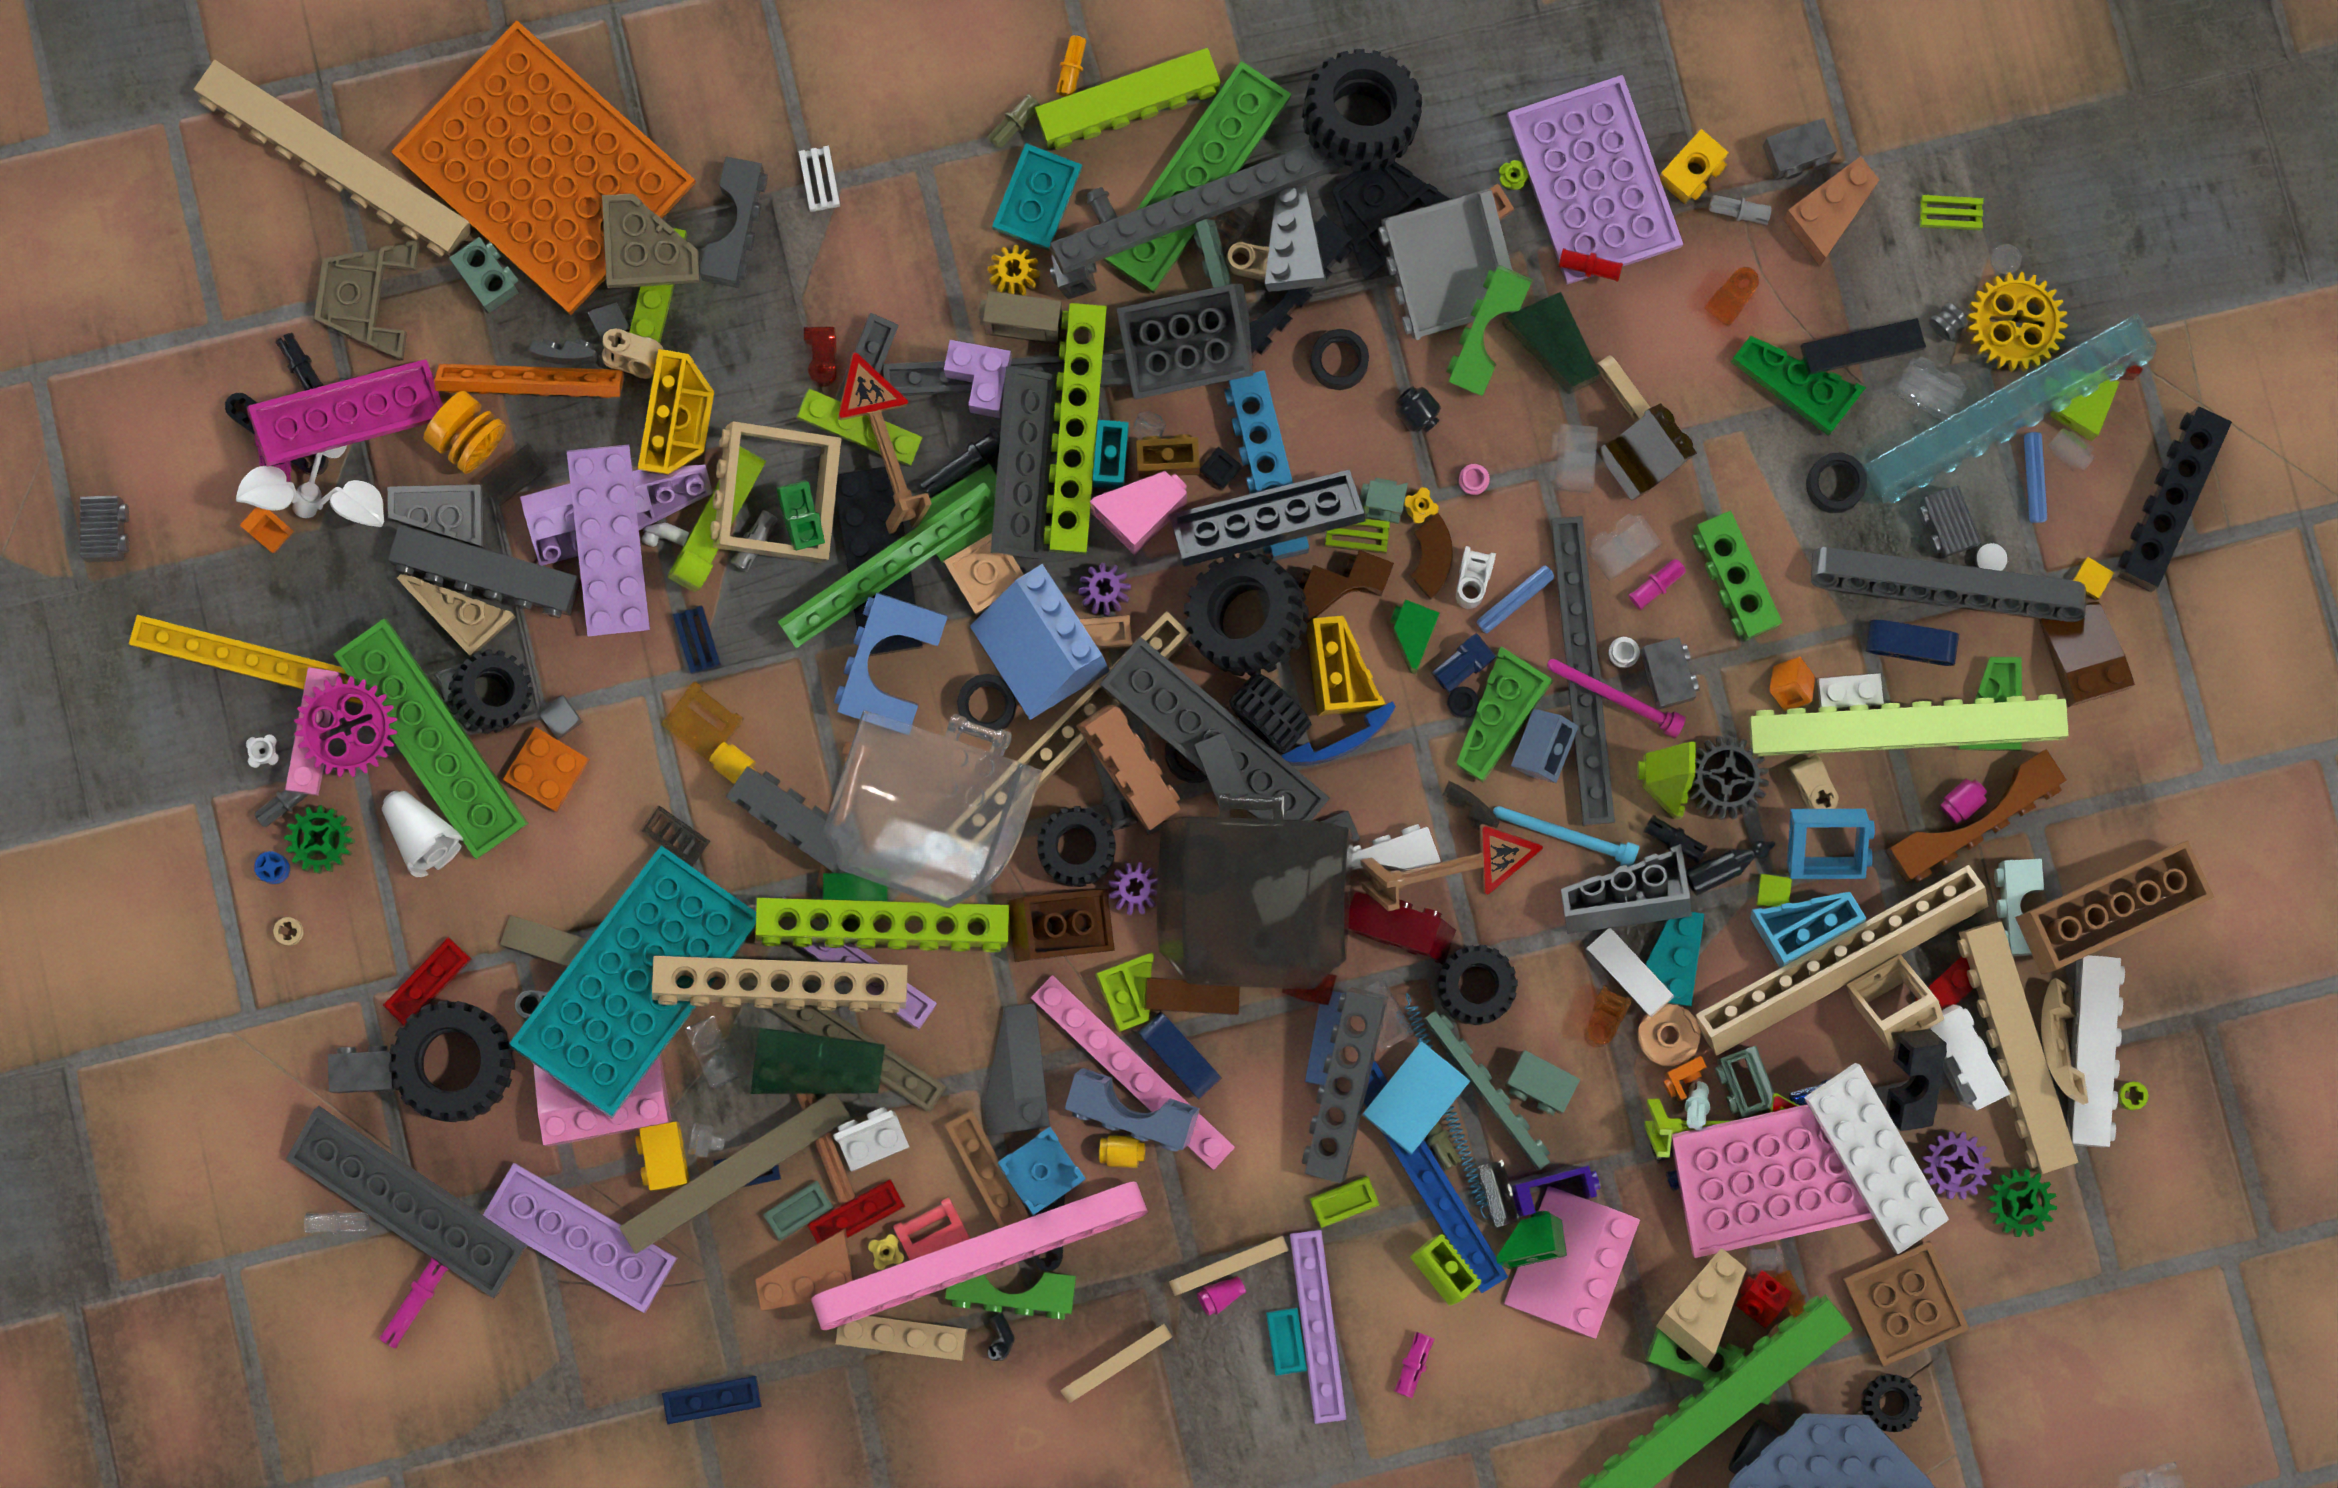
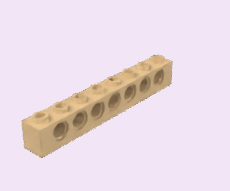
M654 956L652 999L658 1000V1003L662 1005H676L677 1001H690V1005L708 1006L709 1002H722L724 1007H740L741 1003H754L756 1008L768 1009L772 1008L773 1004H785V1008L792 1010L804 1009L805 1005L817 1006L818 1010L833 1011L836 1010V1006L849 1007V1010L853 1012H865L870 1007L880 1008V1011L884 1013H897L899 1009L906 1008L908 965ZM681 976H689L694 980V983L691 987L683 989L677 986L676 981ZM713 977H721L726 983L723 988L714 990L708 986V981ZM745 978H752L757 982L756 988L751 991L743 990L739 984ZM777 979H783L789 984V987L783 992H777L773 990L771 984ZM809 980H814L820 984L821 988L815 993H808L804 990L803 985ZM845 981L852 986V990L847 994H840L834 987L838 982ZM873 982L879 983L884 991L879 995H871L866 990L867 985Z

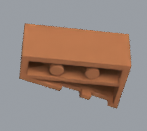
M1861 156L1788 209L1783 218L1819 266L1822 265L1879 182V178Z
M846 1228L757 1277L755 1282L760 1310L764 1311L811 1302V1298L821 1292L854 1281L855 1277Z

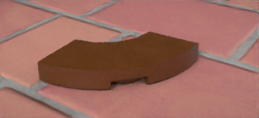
M1439 513L1414 532L1420 544L1421 558L1411 578L1430 600L1444 585L1450 572L1453 558L1451 536Z

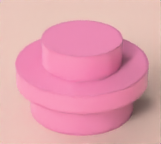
M1478 464L1465 466L1458 478L1461 489L1470 495H1478L1484 492L1490 480L1487 470Z

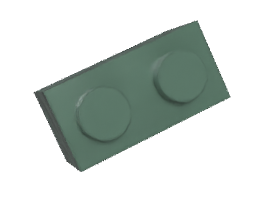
M1524 1050L1521 1052L1505 1085L1511 1088L1509 1091L1511 1095L1523 1101H1526L1527 1097L1539 1103L1537 1106L1539 1110L1554 1116L1555 1112L1559 1114L1564 1113L1581 1079Z

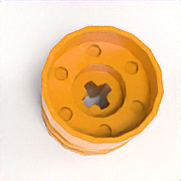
M465 390L452 396L438 410L428 424L423 439L440 454L450 450L448 460L452 464L458 463V469L467 474L478 468L493 453L505 433L506 424L499 418L494 420L495 416L490 411L479 415L482 405Z

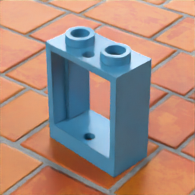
M1790 809L1787 867L1790 878L1866 879L1867 867L1872 866V849L1868 848L1869 839H1874L1875 835L1874 821L1869 820L1866 809ZM1807 827H1856L1854 857H1805Z

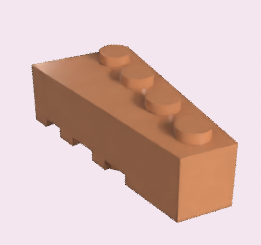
M1105 705L1076 726L1143 827L1151 830L1180 810L1177 804L1180 798L1170 784L1168 786L1165 785L1160 777L1163 774L1162 770L1153 758L1151 760L1148 758L1143 750L1146 748L1144 743L1136 733L1133 734L1127 724L1128 720L1121 709L1114 705Z

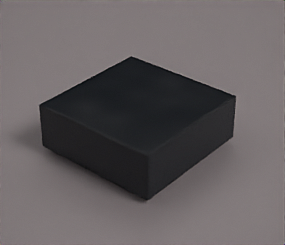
M1218 446L1200 468V473L1223 491L1242 469V465Z

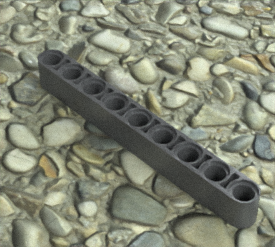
M1829 547L1818 548L1812 553L1811 583L1823 589L2066 622L2079 621L2085 617L2086 587L2078 581Z

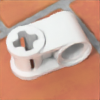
M1465 546L1455 596L1457 603L1461 607L1473 609L1481 604L1492 573L1496 553L1491 552L1489 555L1471 551L1470 547ZM1472 586L1478 591V597L1469 599L1463 594L1462 589Z

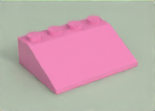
M661 1054L612 1119L533 1063L538 1117L542 1141L545 1146L630 1132L643 1127L672 1122Z
M1547 1186L1538 1211H1549L1554 1216L1562 1219L1567 1256L1517 1267L1504 1304L1596 1339L1640 1219Z

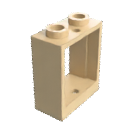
M1901 954L1846 985L1853 1005L1889 1050L1895 1048L1898 1033L1929 1029L1944 1020L1938 999ZM1904 982L1918 1000L1881 1020L1869 1006L1868 1002Z

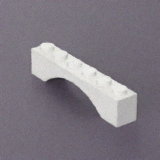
M1419 824L1401 830L1403 835L1391 839L1390 835L1382 836L1373 840L1374 846L1362 850L1360 845L1344 850V856L1332 860L1331 855L1314 861L1315 867L1303 871L1302 866L1285 871V877L1274 881L1271 876L1255 882L1256 888L1251 889V895L1262 925L1268 926L1293 917L1302 901L1315 888L1343 872L1363 868L1360 861L1362 859L1372 857L1385 869L1399 870L1400 872L1440 863L1441 861L1429 828L1420 829Z

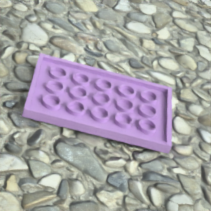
M1623 75L1507 113L1510 127L1524 166L1527 169L1529 180L1558 262L1560 261L1563 248L1590 255L1591 252L1596 253V257L1618 263L1621 262L1623 266L1683 246L1679 230ZM1561 268L1566 285L1589 278L1585 277V273Z

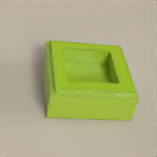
M1760 874L1756 906L1772 908L1789 903L1792 879L1789 877Z

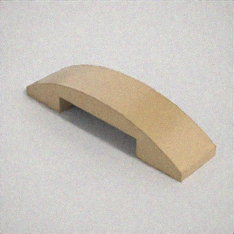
M2055 978L2049 983L2042 1008L2041 1036L2044 1055L2049 1070L2060 1089L2066 1096L2084 1105L2088 1103L2085 1075L2072 1067L2065 1022L2066 1019L2076 1016L2072 987Z

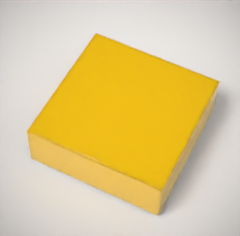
M2087 557L2073 581L2084 584L2086 594L2098 600L2115 572Z

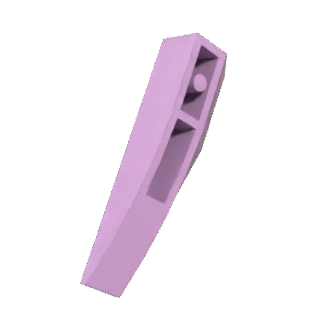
M705 465L682 466L669 475L641 470L632 471L639 530L713 493ZM570 484L521 496L525 519L539 565L543 566L577 557L578 548Z

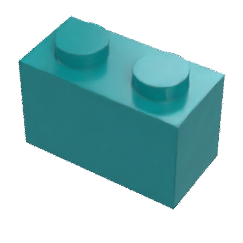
M1098 420L1093 488L1118 489L1124 486L1129 422Z

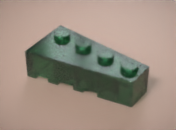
M759 1027L751 1094L878 1093L885 1044Z

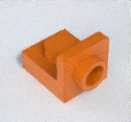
M1702 1056L1695 1057L1664 1073L1666 1080L1663 1081V1085L1670 1098L1676 1097L1677 1101L1687 1098L1679 1081L1683 1079L1684 1083L1687 1084L1702 1076L1700 1070L1707 1067Z

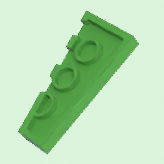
M1501 646L1494 668L1491 670L1483 697L1476 710L1477 713L1468 731L1457 760V766L1483 783L1553 683V680Z

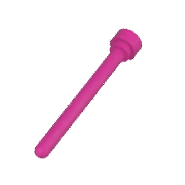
M1551 659L1547 663V668L1550 671L1659 724V728L1663 730V733L1674 739L1679 735L1684 726L1686 717L1675 711L1663 713L1556 659Z

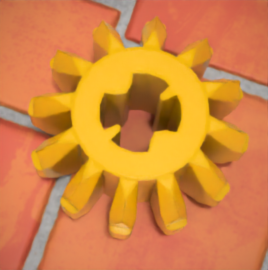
M1018 245L1013 246V253H1008L1007 248L1002 247L1003 257L993 254L991 258L996 265L988 266V273L993 274L989 279L990 284H999L997 292L1004 293L1006 289H1009V294H1015V290H1019L1022 296H1026V288L1024 286L1026 285L1034 289L1036 283L1031 278L1040 277V271L1034 269L1038 265L1037 258L1029 259L1031 253L1028 249L1024 250L1020 255ZM1014 266L1019 267L1018 276L1015 273L1013 277L1009 276L1008 269L1012 267V270H1014Z

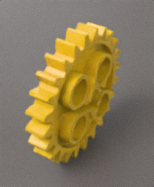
M2008 272L2005 275L2004 282L1999 276H1996L1993 279V285L1986 282L1982 286L1984 292H1976L1974 297L1978 302H1971L1968 308L1975 312L1966 316L1968 321L1974 323L1966 329V332L1976 334L1970 341V344L1980 343L1981 347L1977 354L1980 355L1987 352L1989 355L1986 363H1990L1994 358L1997 359V369L2008 363L2009 371L2013 372L2017 364H2019L2021 370L2025 372L2029 367V362L2036 369L2041 365L2040 358L2047 362L2051 358L2049 351L2056 353L2060 349L2055 342H2062L2065 339V336L2058 332L2068 327V324L2060 322V319L2067 315L2066 311H2058V307L2063 303V300L2054 301L2052 299L2057 291L2056 289L2049 292L2045 291L2047 286L2046 280L2039 286L2035 284L2036 275H2033L2029 281H2025L2024 272H2020L2016 280H2014L2011 272ZM1996 300H2005L2009 305V311L1999 310L1996 306ZM2027 303H2035L2040 309V314H2031L2027 310ZM2014 316L2017 317L2019 323H2023L2019 328L2016 327V322L2011 321ZM1990 317L2003 321L1992 322L1990 321ZM2042 322L2044 326L2040 327L2039 325L2030 323ZM1995 329L2004 331L2007 340L2003 342L1998 341L1994 337L1993 331ZM2024 333H2033L2037 338V344H2028L2024 339Z

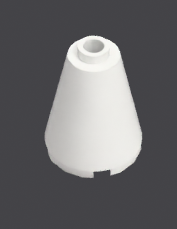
M393 791L385 797L382 812L407 869L413 876H427L429 874L426 870L433 866L437 870L441 869L460 851L462 846L459 844V840L463 841L461 834L407 791Z

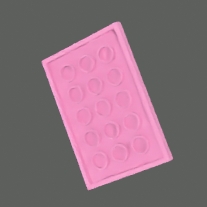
M1808 1104L1707 1126L1698 1131L1694 1129L1672 1134L1671 1144L1691 1251L1694 1258L1716 1254L1721 1248L1725 1251L1874 1219Z

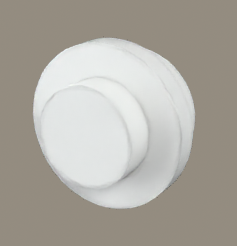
M1620 637L1611 643L1608 655L1610 661L1615 666L1628 668L1637 662L1640 650L1638 644L1633 639Z

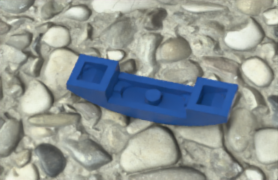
M1391 702L1366 714L1364 721L1367 728L1314 753L1308 742L1281 755V757L1292 766H1307L1325 763L1347 755L1374 737L1389 720L1396 706L1394 702Z

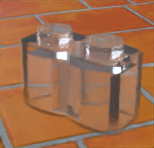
M1631 513L1624 516L1616 523L1618 527L1610 534L1605 530L1590 541L1593 545L1588 550V553L1609 582L1657 550L1662 544L1641 513L1634 517Z

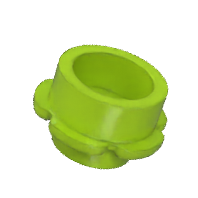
M1517 160L1504 163L1499 170L1501 185L1511 190L1521 189L1524 186V182L1529 178L1527 169L1523 167V163ZM1514 172L1517 176L1513 178L1511 177V173Z

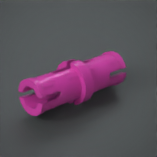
M1419 1332L1415 1333L1407 1358H1403L1402 1364L1404 1366L1394 1389L1395 1392L1413 1398L1421 1374L1426 1371L1427 1366H1425V1363L1435 1340L1434 1338Z

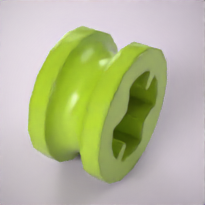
M2139 1082L2126 1083L2118 1092L2119 1103L2127 1110L2141 1109L2148 1101V1091ZM2129 1087H2134L2136 1093H2141V1100H2136L2137 1105H2132L2131 1100L2125 1098V1092H2130Z

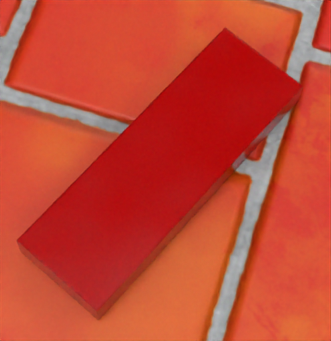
M448 937L383 1006L405 1026L408 1023L406 1019L412 1013L417 1014L421 1012L422 1007L430 1004L472 958Z
M889 1179L808 1223L807 1226L817 1244L845 1228L847 1238L905 1208V1205L892 1180Z

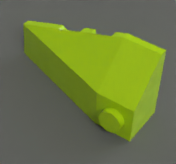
M1686 742L1648 752L1643 756V761H1638L1637 778L1638 780H1643V789L1673 819H1681L1684 816L1685 806L1680 804L1688 802V790H1691L1695 777L1696 742Z

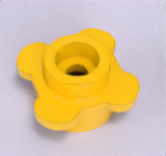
M1425 487L1418 489L1415 495L1405 497L1404 506L1408 515L1415 523L1420 524L1424 522L1425 517L1438 513L1439 507L1436 503H1433L1430 498V491ZM1419 503L1423 504V508L1419 507Z

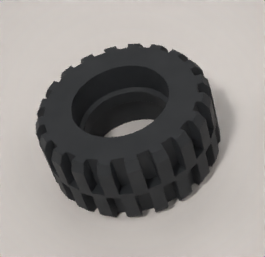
M1354 49L1352 54H1349L1348 51L1337 53L1336 59L1329 57L1323 62L1322 67L1315 70L1308 84L1302 108V118L1304 119V133L1310 135L1308 141L1314 149L1320 148V156L1325 160L1329 158L1335 160L1334 165L1343 168V165L1351 166L1352 171H1360L1361 167H1367L1368 171L1378 170L1380 164H1383L1384 167L1393 164L1395 158H1401L1407 152L1408 146L1412 144L1415 138L1423 102L1422 95L1418 92L1419 85L1415 78H1409L1411 72L1405 65L1398 66L1397 59L1390 55L1388 58L1381 56V52L1373 50L1372 53H1365V49ZM1353 94L1366 95L1382 104L1389 115V119L1374 126L1357 125L1345 119L1339 113L1334 103L1344 96Z
M1241 552L1239 558L1233 554L1223 557L1224 561L1218 563L1216 560L1208 565L1210 570L1207 573L1203 574L1200 572L1195 578L1198 584L1195 588L1190 586L1187 593L1191 600L1190 603L1184 604V614L1189 617V619L1184 621L1186 631L1191 634L1189 637L1190 641L1204 657L1224 672L1229 671L1236 676H1243L1246 672L1252 676L1254 673L1261 674V669H1265L1268 673L1276 670V663L1282 661L1285 664L1291 658L1288 655L1293 648L1298 650L1302 643L1298 639L1300 634H1306L1308 625L1303 621V618H1307L1309 612L1308 606L1303 603L1306 600L1303 590L1298 586V582L1275 560L1271 561L1262 554L1254 556L1251 552ZM1251 590L1265 591L1269 595L1270 610L1263 626L1249 637L1242 639L1228 638L1224 634L1223 618L1229 604L1244 592Z
M439 1001L436 1005L428 1004L422 1007L421 1012L417 1014L412 1013L406 1019L408 1023L403 1028L399 1027L395 1034L398 1037L395 1045L391 1044L389 1053L393 1055L392 1062L389 1063V1072L393 1073L394 1080L392 1083L395 1090L401 1093V1099L406 1105H410L414 1108L415 1112L431 1119L456 1123L457 1121L473 1120L475 1116L486 1114L491 1110L490 1107L494 1103H499L504 1097L502 1093L506 1087H510L512 1079H510L511 1070H515V1060H512L514 1049L509 1046L510 1041L506 1036L508 1033L505 1028L490 1013L465 1002ZM449 1032L463 1033L470 1037L478 1046L481 1054V1065L476 1078L469 1086L458 1091L440 1090L428 1080L424 1071V1056L427 1048L435 1038Z

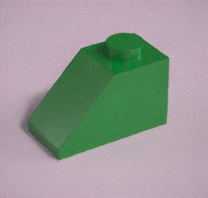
M1405 599L1402 607L1396 605L1390 623L1395 624L1392 633L1409 672L1416 674L1440 613Z
M1538 1211L1531 1214V1218L1521 1220L1497 1255V1264L1507 1269L1567 1256L1562 1219L1554 1216L1549 1211Z

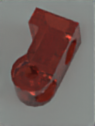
M804 327L805 344H812V361L808 367L809 376L818 387H828L834 383L837 376L835 327Z

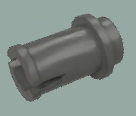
M1103 187L1094 189L1086 195L1088 198L1086 203L1092 206L1100 224L1117 218L1108 199L1109 192L1104 191Z

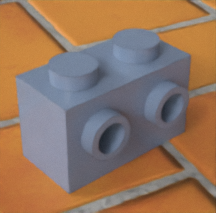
M1533 709L1511 766L1529 777L1557 783L1579 726L1562 715Z

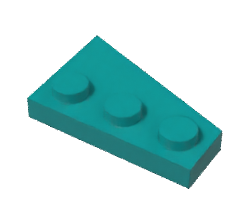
M1691 912L1692 916L1668 919L1645 963L1651 972L1674 995L1667 1004L1692 1006L1705 915L1703 913Z

